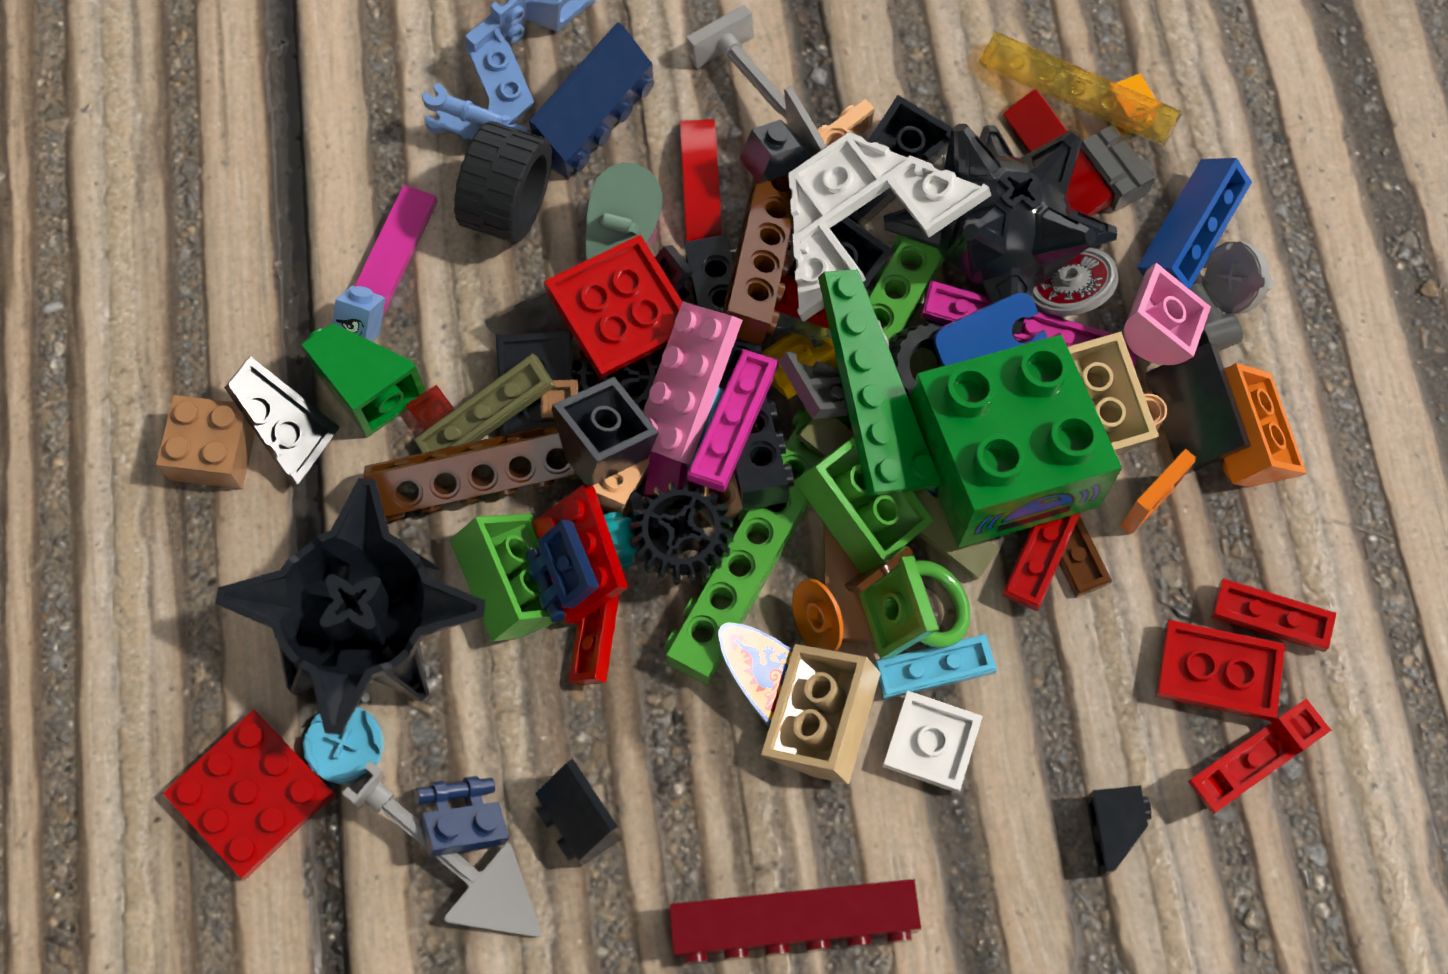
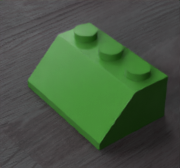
M854 436L794 479L798 488L860 573L884 563L934 521L913 491L867 496Z
M532 513L475 517L449 540L472 595L485 600V615L482 620L492 642L522 638L557 623L551 622L548 612L542 609L538 599L541 594L537 583L530 579L527 571L529 563L525 555L526 552L534 548L540 549L532 523L534 521Z

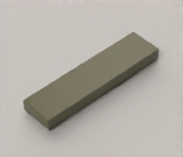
M531 354L413 440L421 453L479 441L555 387V384L539 358Z

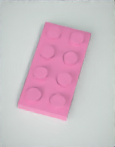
M682 302L643 410L645 416L659 432L651 451L691 465L740 329L741 319Z

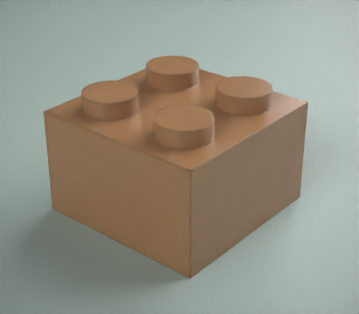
M173 395L156 466L169 481L243 489L255 431L234 402Z

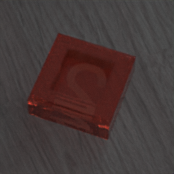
M437 384L406 404L408 411L423 431H426L455 410Z

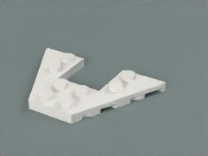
M848 132L790 171L789 187L792 193L790 204L794 224V234H792L793 250L796 260L795 280L798 285L799 300L797 312L804 322L825 308L818 277L824 271L858 269L862 281L866 280L861 270L830 230L832 226L890 188L929 238L992 196L989 187L985 184L979 186L958 178L952 171L935 169L931 163L913 156L904 157L891 152L887 146L877 142H867L863 137Z

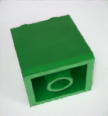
M334 323L325 328L315 330L309 335L307 341L301 344L316 374L367 438L427 396L418 369L412 360Z

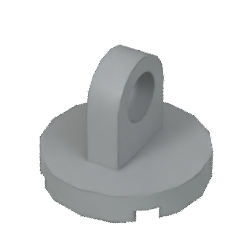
M1247 242L1223 243L1212 251L1204 265L1206 273L1205 278H1202V285L1215 307H1219L1225 313L1245 314L1259 305L1265 294L1274 285L1265 255L1255 245Z

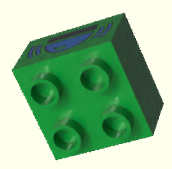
M1062 334L917 374L909 401L939 475L941 485L934 489L958 548L1101 506L1121 472L1122 466Z

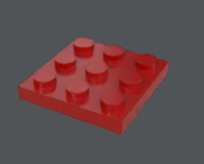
M641 234L545 280L543 285L599 379L667 346L675 319L682 304V300Z
M253 709L164 791L163 795L241 879L246 880L319 811L335 793Z

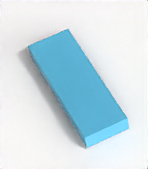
M986 634L962 639L950 647L924 648L895 655L891 658L874 660L873 663L881 673L878 683L883 701L905 696L907 690L917 693L992 675L997 671Z

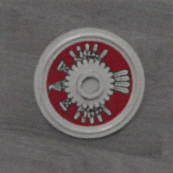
M1088 248L1061 267L1043 284L1034 287L1031 298L1037 309L1050 315L1073 316L1089 312L1106 302L1114 293L1119 280L1117 266L1114 260L1105 252Z

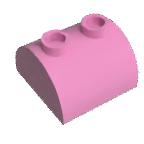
M1155 263L1144 274L1124 326L1125 341L1133 353L1149 362L1160 365H1176L1186 362L1194 357L1211 306L1159 264Z

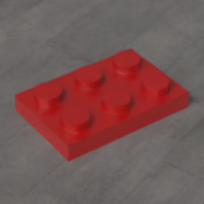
M584 484L532 521L537 539H540L561 520L573 521L599 585L596 591L575 608L563 607L566 615L564 622L576 624L628 589L594 486L587 487Z
M1168 620L1165 625L1155 697L1273 722L1277 718L1285 644Z

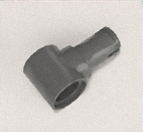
M1202 283L1193 284L1190 290L1211 306L1197 347L1211 342L1216 344L1218 351L1240 343L1243 339V331L1237 317L1231 312L1223 314L1219 307H1215Z

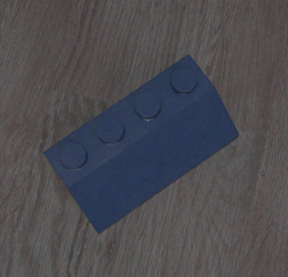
M619 22L612 27L529 120L531 134L546 138L551 145V169L568 180L576 171L580 172L585 168L593 151L598 146L602 147L606 144L613 128L630 116L634 104L641 97L645 98L654 86L652 62L626 28Z

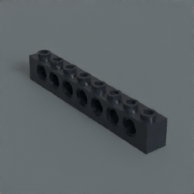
M726 234L684 242L685 261L694 271L689 277L695 305L722 313L723 308H720V306H724L736 247H729ZM736 338L719 384V388L723 389V393L742 350L762 355L761 345L759 346ZM767 396L752 429H758L760 432L749 434L734 469L743 511L787 503L788 487H794L791 465H784L781 454H786L784 436L782 431L775 432L773 422L778 421L776 404L774 399L767 400ZM758 461H765L769 464L765 466H757L754 463Z

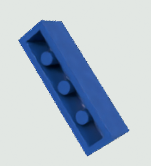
M1237 158L1200 160L1137 266L1143 277L1146 271L1157 263L1188 289H1191L1252 184L1251 179Z

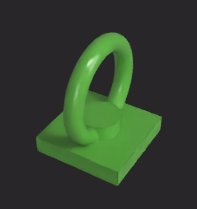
M914 556L901 557L900 563L890 572L882 576L863 592H858L880 659L891 658L919 641L936 648L953 646L966 635L970 625V605L962 585L949 570L931 561H915ZM921 576H928L938 581L947 590L953 601L955 621L951 629L946 632H936L939 628Z

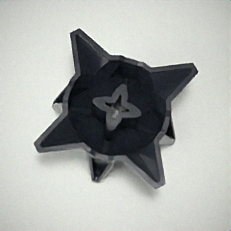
M957 124L951 129L944 170L952 171L956 177L976 185H987L992 196L929 238L906 208L883 216L884 230L937 248L943 258L951 261L964 272L970 281L981 285L990 304L1014 293H1026L1032 296L1034 287L1043 284L1061 267L1086 249L1115 241L1118 235L1116 226L1075 210L1070 206L1066 194L1083 139L1073 129L1027 155L1018 158L1014 157L995 125L984 126L979 138L967 124ZM1024 317L1015 321L1012 334H1020Z
M359 478L331 530L316 536L311 543L294 556L288 558L280 570L218 587L216 597L217 605L272 628L279 646L286 688L292 695H299L314 687L324 733L337 735L343 733L372 679L417 701L424 700L429 695V687L420 646L423 637L483 618L485 615V600L441 583L443 572L438 566L409 548L401 539L390 534L376 479Z

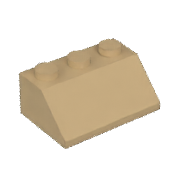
M1122 332L1069 346L1070 354L1116 455L1157 439L1159 435Z
M795 644L761 755L764 758L812 777L849 784L881 673L865 656Z

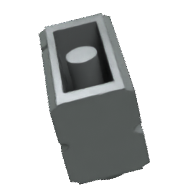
M1112 124L1099 131L1098 134H1094L1082 141L1080 149L1113 194L1110 203L1113 211L1117 212L1149 193L1155 180L1153 168L1147 160H1141L1133 150V142L1126 133H1120L1116 126Z

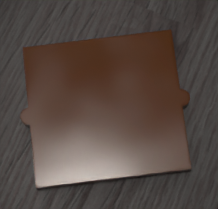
M909 546L901 547L884 563L859 573L847 582L845 587L848 591L863 592L900 563L901 557H909L913 553Z

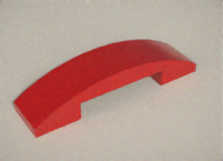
M715 119L680 121L686 241L722 235Z
M1306 698L1191 778L1188 783L1213 815L1332 730Z

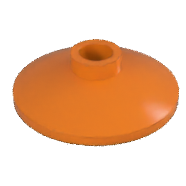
M807 579L801 581L793 593L792 610L795 624L802 639L810 647L837 651L843 639V621L840 608L834 596L818 580Z

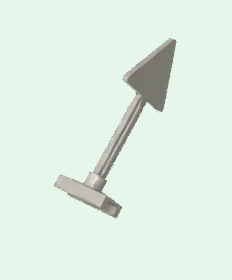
M745 5L686 37L687 42L693 48V54L689 55L690 61L697 69L723 55L727 60H731L773 109L786 119L787 125L800 136L813 155L827 147L792 86L784 89V97L742 50L741 44L754 37L752 13Z
M369 761L364 768L372 778L369 779L365 775L354 788L359 791L358 794L354 793L349 787L342 794L359 809L366 803L377 813L382 811L426 848L419 820L392 798L394 794L383 785L386 779L384 773ZM506 843L481 872L476 870L458 853L435 856L468 884L466 892L446 914V922L534 937L541 936L542 931L510 843Z

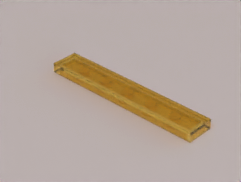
M997 31L994 32L978 60L980 66L1030 88L1038 89L1039 92L1162 146H1165L1182 116L1181 111Z

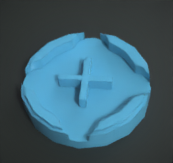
M356 707L342 734L324 733L320 713L310 723L311 726L307 734H305L303 741L305 759L312 771L327 782L341 785L358 782L365 775H369L364 768L369 761L375 766L381 761L384 749L383 731L373 715L362 708Z

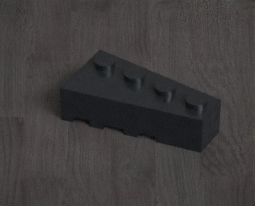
M897 95L867 142H877L889 147L891 152L904 157L910 155L933 165L947 152L953 127ZM889 188L847 217L863 228L897 196Z

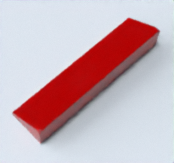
M1038 89L1027 93L1003 113V117L1029 153L1067 132ZM1079 149L1066 196L1071 208L1093 216L1109 207L1113 194L1082 150Z

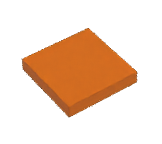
M1185 449L1135 502L1120 526L1129 534L1134 533L1179 485L1195 463L1196 457Z

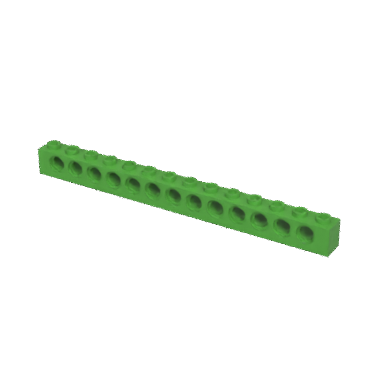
M897 235L892 245L894 255L890 262L886 261L875 276V280L878 283L874 290H866L877 320H880L886 326L882 330L886 334L888 342L897 335L896 333L908 328L926 295L929 282L931 280L934 281L945 261L937 248L901 235ZM913 264L918 269L908 270L903 265ZM889 292H896L900 294L902 298L892 299L888 297L886 294ZM799 408L791 423V428L794 431L789 440L784 439L786 454H781L783 464H790L792 470H796L801 474L821 459L811 449L803 447L801 441L797 439L812 420L808 411L803 408ZM849 416L835 417L851 430L852 425ZM795 482L794 487H788V502L782 503L785 506L784 510L772 512L766 506L741 510L738 521L742 523L734 534V541L726 544L730 547V555L721 558L722 567L720 569L709 566L710 577L708 579L703 577L701 582L705 586L699 598L694 596L691 598L683 613V617L687 620L680 632L676 629L672 631L665 644L664 650L668 652L667 665L707 686L710 684L723 660L716 637L718 627L725 623L743 624L810 504ZM760 532L768 539L762 544H754L747 537L751 533ZM735 564H743L749 568L750 572L745 576L737 577L729 569ZM717 596H725L731 600L732 604L728 608L720 610L713 607L711 601ZM705 628L710 630L714 636L710 641L700 643L695 641L692 635L696 630Z

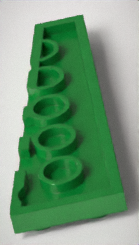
M858 269L824 271L818 277L867 496L927 490L941 485L934 461L931 458Z

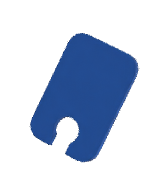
M1026 293L1011 294L939 328L934 334L933 344L942 367L1048 338L1044 330L1033 334L1024 343H1019L1013 337L1012 328L1015 321L1019 318H1030L1039 314L1031 296Z

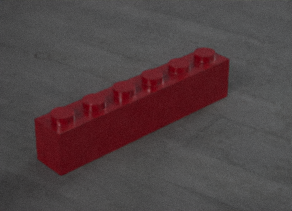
M915 879L669 904L674 957H683V964L708 962L707 955L724 953V960L749 958L748 951L765 949V956L784 955L790 953L789 946L806 945V952L831 949L830 942L846 941L848 948L872 945L871 938L886 936L888 943H902L912 941V934L918 933L921 930Z

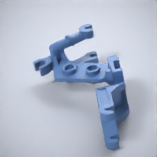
M508 0L502 6L495 1L490 5L491 15L465 35L466 54L471 58L489 100L488 109L473 105L472 101H463L450 96L442 85L436 83L434 84V94L436 97H432L426 92L422 95L424 106L430 111H436V117L438 118V120H434L432 117L426 116V128L435 134L447 131L461 136L462 140L472 141L480 127L489 121L527 132V129L518 124L511 125L534 106V100L509 43L514 44L523 36L526 20L558 32L588 6L593 5L596 0Z

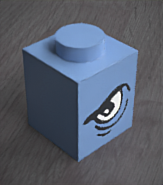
M350 286L335 299L333 323L373 342L380 335L385 297L375 294L372 290L363 286Z

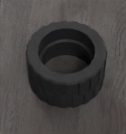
M489 121L481 126L465 153L466 155L456 183L454 213L457 223L462 227L514 244L522 241L531 230L546 194L552 165V149L549 141L546 138L493 121Z

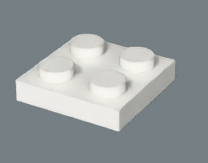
M907 690L883 768L959 793L983 716Z

